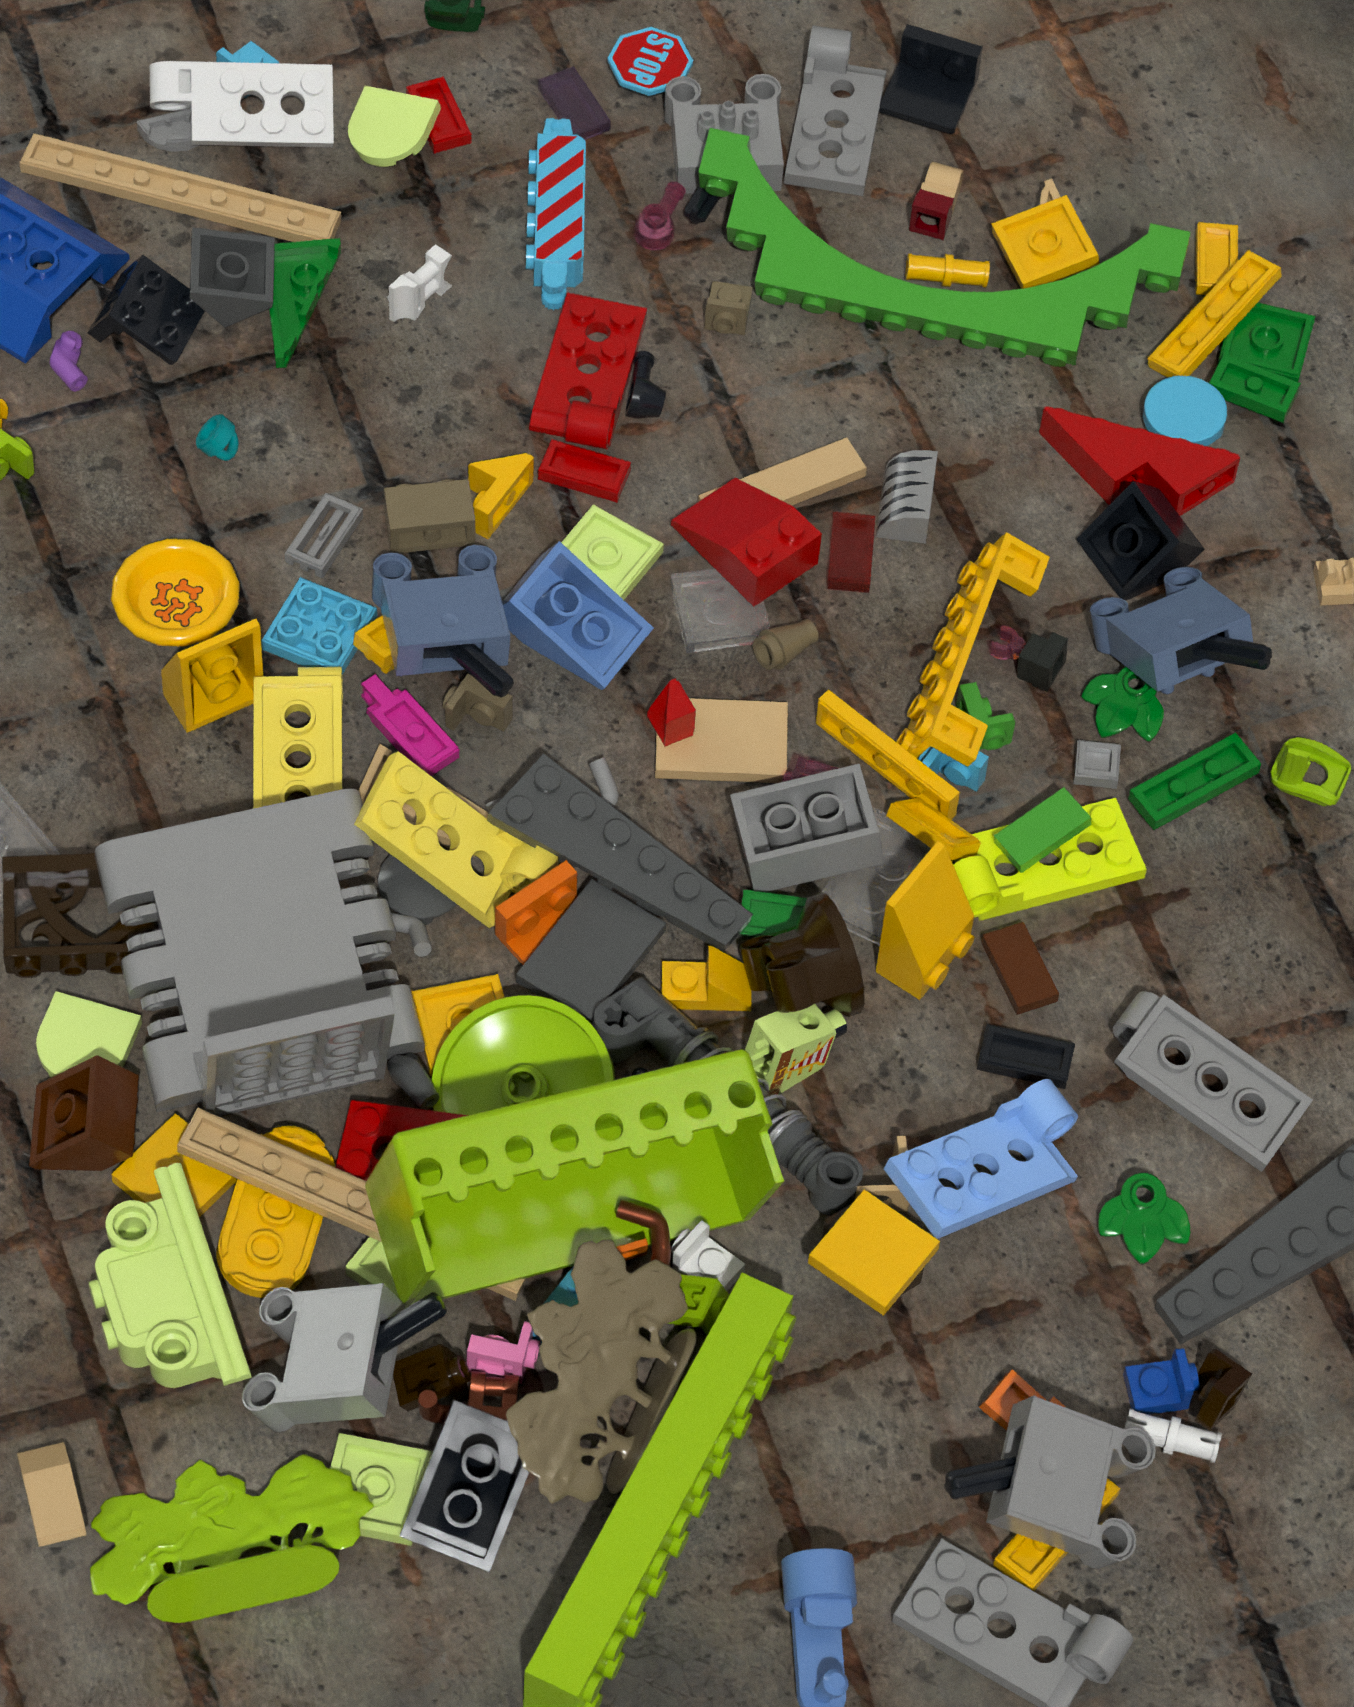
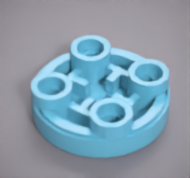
M1173 376L1159 381L1149 390L1145 398L1142 418L1149 432L1172 438H1182L1192 443L1208 446L1223 434L1227 418V405L1221 393L1208 382L1192 376Z

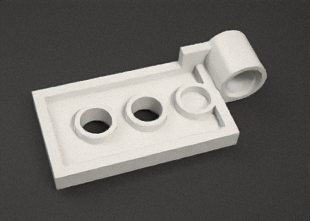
M161 61L152 63L149 66L150 107L161 111H180L191 106V145L333 147L332 65ZM246 95H255L261 99L263 109L257 114L246 113L241 107V99ZM286 96H296L303 103V111L297 115L287 114L281 107V100Z

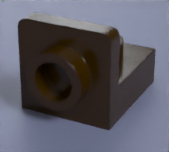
M442 1344L395 1362L393 1378L399 1406L409 1412L419 1408L418 1398L424 1390L435 1392L438 1400L449 1395L462 1402L469 1399L467 1382L471 1380L469 1367L461 1355L455 1354Z
M1213 1349L1208 1353L1198 1372V1390L1201 1392L1198 1400L1203 1405L1194 1421L1209 1431L1235 1408L1252 1376L1251 1372L1217 1349Z

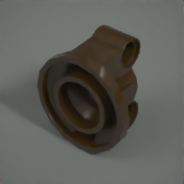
M819 893L807 897L795 927L769 935L754 937L741 943L740 950L750 989L752 991L772 990L778 1012H795L822 1002L828 1007L839 1011L843 1016L850 1017L862 1013L865 1005V996L860 964L845 921L837 906L827 894Z

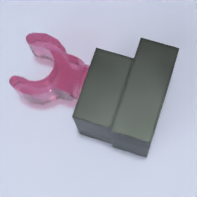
M1001 626L1000 639L1008 642V644L1003 645L992 641L990 654L1000 660L1018 659L1017 678L1048 692L1066 662L1068 638L1052 632L1049 639L1032 633L1028 642L1025 643V640L1018 636V633L1013 628Z

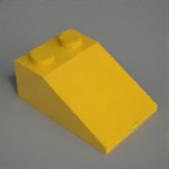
M253 619L176 653L161 670L163 695L186 733L254 704V677H263L261 631L257 619Z
M939 841L935 843L886 902L876 973L919 1000L930 987L936 990L942 984L949 972L948 965L955 957L963 958L969 951L975 938L971 934L974 914L946 846Z

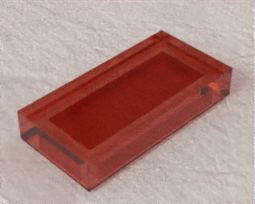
M833 512L827 589L869 593L875 515Z

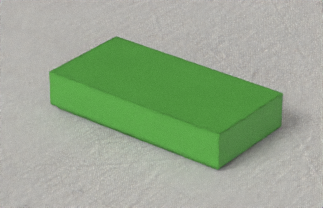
M1063 787L995 834L994 843L1022 873L1092 825L1091 817Z

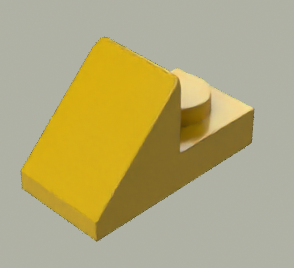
M525 453L473 462L468 465L470 489L478 493L473 502L475 533L489 539L533 483V456Z
M708 946L707 962L662 961L661 994L677 1009L751 1011L752 990L749 986L744 963L713 946Z

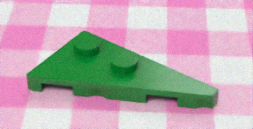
M340 238L274 244L273 305L272 308H269L276 369L287 368L341 255Z

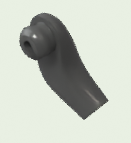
M407 1053L404 1056L395 1055L389 1059L387 1068L392 1081L401 1087L420 1109L428 1110L438 1102L440 1096L419 1058L412 1053Z

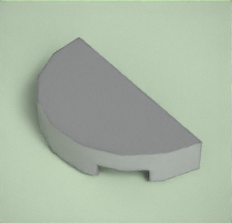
M191 108L137 121V131L144 141L157 149L176 152L188 151L199 146L191 145Z

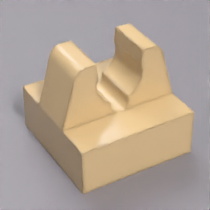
M1354 558L1349 560L1327 559L1326 561H1316L1313 573L1320 606L1354 604Z

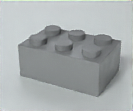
M860 763L730 794L736 827L753 891L768 892L884 864L880 833Z

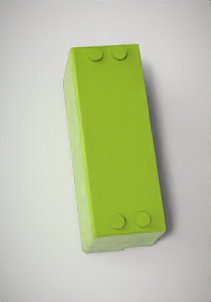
M740 1049L396 1133L367 1179L365 1189L398 1297L406 1305V1309L432 1292L437 1293L441 1299H446L574 1266L579 1247L588 1241L598 1243L602 1240H612L615 1246L618 1247L646 1238L648 1247L652 1246L649 1228L616 1217L621 1200L655 1210L662 1214L667 1221L670 1241L676 1240L685 1229L692 1231L700 1221L707 1223L710 1226L709 1231L750 1220L782 1185L784 1179L768 1133V1129L773 1124L751 1057L747 1051Z

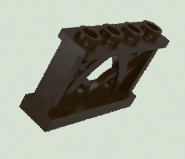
M95 853L2 857L3 959L5 970L8 974H14L21 978L37 977L41 972H60L66 976H80L89 970H105L110 974H123L122 959L134 953L128 951L127 944L123 943L135 935L158 930L152 922L136 926H125L119 921L105 934L94 939L75 928L61 915L75 909L84 900L88 888L102 889ZM57 889H73L74 893L68 900L58 904L52 903V901L55 902L63 899V896L56 893ZM29 890L36 909L16 918V891ZM43 919L46 924H42L34 930L32 941L42 936L49 940L46 947H24L19 941L21 931L28 924ZM63 941L69 946H62Z

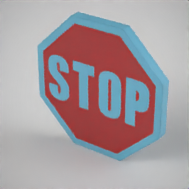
M654 27L620 35L607 59L620 86L648 96L665 92L666 85L671 79L679 76L687 77L693 66V59L681 37Z

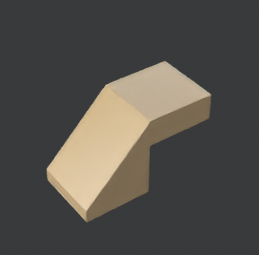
M64 1442L17 1453L39 1547L86 1536L85 1524Z

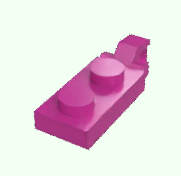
M376 674L361 683L363 687L361 697L369 706L366 708V713L370 717L371 722L401 754L430 776L459 758L460 749L406 689L401 692L397 688L391 692Z

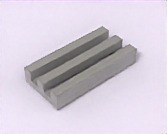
M325 493L285 552V562L290 565L297 562L300 564V569L306 572L311 568L315 570L316 576L323 579L362 520L363 508ZM331 507L336 508L307 554L303 553V549ZM348 513L349 515L347 516V518L345 519V521L343 522V524L341 525V527L339 528V530L337 531V533L335 534V536L333 537V539L331 540V542L329 543L321 557L317 559V557L319 556V554L321 553V551L323 550V548L325 547V545L327 544V542L329 541V539L331 538V536L333 535V533L335 532V530L337 529L345 515Z

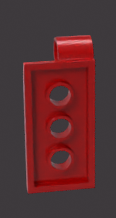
M567 292L533 405L529 423L530 431L565 437L566 442L606 450L611 446L634 365V356L638 351L646 323L647 308ZM600 332L608 338L604 341L596 342L590 340L587 336L591 333ZM584 364H592L598 367L599 370L595 373L587 374L581 372L578 368ZM575 396H582L587 398L590 402L586 403L574 400L571 404L569 402V399Z

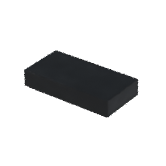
M987 1024L977 1070L1034 1083L1043 1079H1050L1057 1088L1066 1089L1075 1043Z

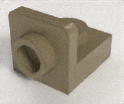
M712 281L710 296L706 303L704 329L723 334L745 335L753 287Z
M469 674L465 676L458 687L452 686L449 689L442 708L445 710V725L453 731L466 713L471 715L477 723L483 726H493L503 732L513 720V696L510 694L502 698L494 696Z

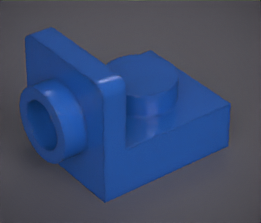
M1184 1348L1174 1349L1171 1360L1125 1366L1123 1372L1131 1409L1148 1415L1187 1410L1193 1392L1199 1389L1197 1368L1194 1363H1188Z

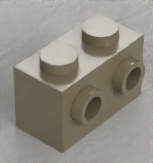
M445 479L434 483L400 484L396 487L384 488V514L391 553L475 545V515L469 479Z

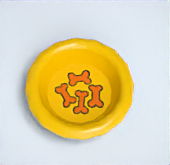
M164 539L142 546L123 561L113 578L111 602L120 623L137 638L158 646L184 647L207 640L227 626L239 604L240 583L232 564L215 548L192 539Z

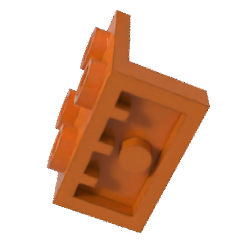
M565 860L495 907V935L522 965L525 964L578 897L577 871Z

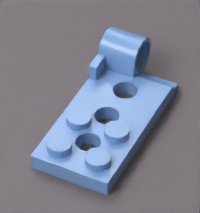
M1043 1079L1028 1087L1018 1098L1001 1104L993 1117L889 1158L884 1171L933 1236L939 1239L1075 1182L1078 1175L1052 1141L1060 1138L1072 1128L1078 1119V1114L1050 1079ZM1008 1150H1015L1021 1153L1027 1161L1016 1160L1009 1154ZM973 1164L985 1166L990 1170L992 1176L988 1173L978 1172ZM939 1178L950 1180L956 1185L958 1190L952 1187H944L940 1183Z

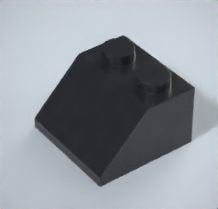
M1133 481L1076 538L1119 598L1126 601L1164 584V576L1167 572L1179 567H1187L1205 549L1159 488Z

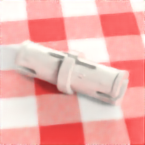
M1129 1409L1125 1429L1137 1427L1145 1430L1152 1437L1155 1446L1164 1448L1163 1453L1172 1455L1173 1451L1215 1463L1222 1433H1215L1182 1424L1181 1418L1172 1416L1170 1421Z

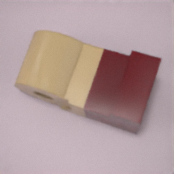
M931 162L925 182L922 183L920 191L916 194L912 204L909 231L944 240L958 199L964 170ZM924 213L940 218V223L937 225L926 224L920 216Z

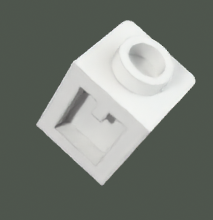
M700 1221L692 1231L685 1229L672 1245V1268L683 1275L716 1278L728 1291L739 1279L741 1273H744L745 1263L709 1238L710 1226L704 1221Z

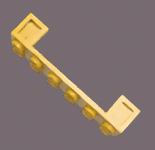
M1007 532L994 544L988 542L980 552L978 559L975 562L968 561L958 576L957 583L961 585L960 591L951 599L946 608L945 616L949 620L946 627H943L936 636L932 649L937 652L934 659L927 664L920 677L919 682L924 685L921 694L914 698L907 711V717L911 718L909 726L902 731L896 741L916 758L930 746L967 767L977 758L988 725L951 705L997 579L1031 597L1039 588L1050 558L1048 555Z

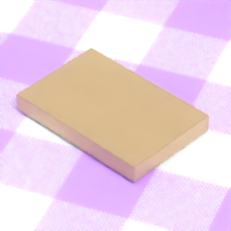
M689 698L696 709L693 736L664 746L656 733L655 778L780 783L787 779L788 702Z

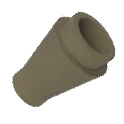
M809 619L762 630L759 637L753 642L754 654L758 662L765 669H783L807 647L818 641V631L814 623Z

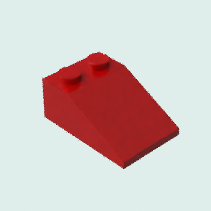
M736 477L671 520V526L753 607L818 564L822 533L794 506Z

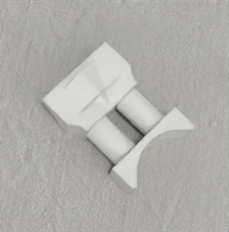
M435 244L425 253V264L414 274L410 271L402 274L389 286L387 299L389 301L390 320L394 322L401 318H409L415 321L425 308V301L431 295L437 293L442 296L451 288L452 285L444 280V272L452 257L451 254Z

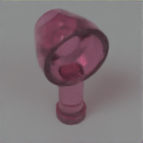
M669 182L660 203L647 205L638 216L634 226V237L642 247L649 250H660L672 243L675 235V226L671 215L679 200H682L686 194V190L681 184Z

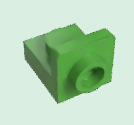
M976 682L959 685L956 707L988 725L980 749L996 750L1006 744H1010L1015 727L1013 714L1008 713L992 717L990 702L987 697L981 698Z

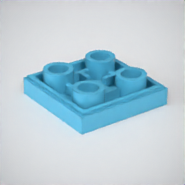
M300 577L261 640L262 650L304 667H342L343 675L358 650L353 645L354 633L376 620L377 608Z

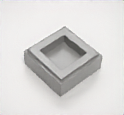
M1078 740L1073 784L1117 789L1121 744Z

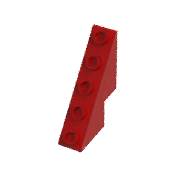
M1048 406L1043 408L1039 434L1108 505L1133 481L1159 488L1181 516L1235 482L1240 456L1226 449H1216L1192 443L1186 439L1172 438L1152 433L1142 428H1132L1108 422L1102 418H1092L1068 412L1062 408Z

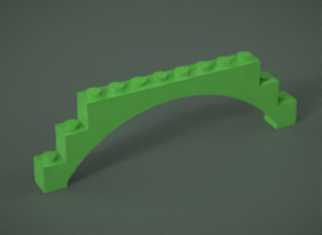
M714 128L709 129L698 172L700 187L705 188L708 193L719 197H727L729 194L734 195L726 226L727 239L743 250L754 251L757 250V247L763 249L755 278L756 295L761 296L768 303L783 305L785 302L795 303L811 313L822 314L825 313V310L840 313L844 319L852 322L861 323L865 319L881 322L883 327L893 331H904L905 328L922 331L921 334L930 339L944 340L945 337L962 340V344L971 348L984 349L986 346L1002 349L1004 354L1011 357L1023 358L1026 355L1042 358V361L1046 364L1063 367L1066 366V363L1076 364L1086 320L1093 321L1096 326L1103 329L1127 328L1137 283L1145 284L1147 289L1159 293H1165L1169 290L1178 291L1191 232L1150 223L1148 233L1121 253L1099 265L1065 279L1030 288L998 292H961L925 287L887 276L854 261L836 250L801 223L778 198L761 174L750 153V136Z

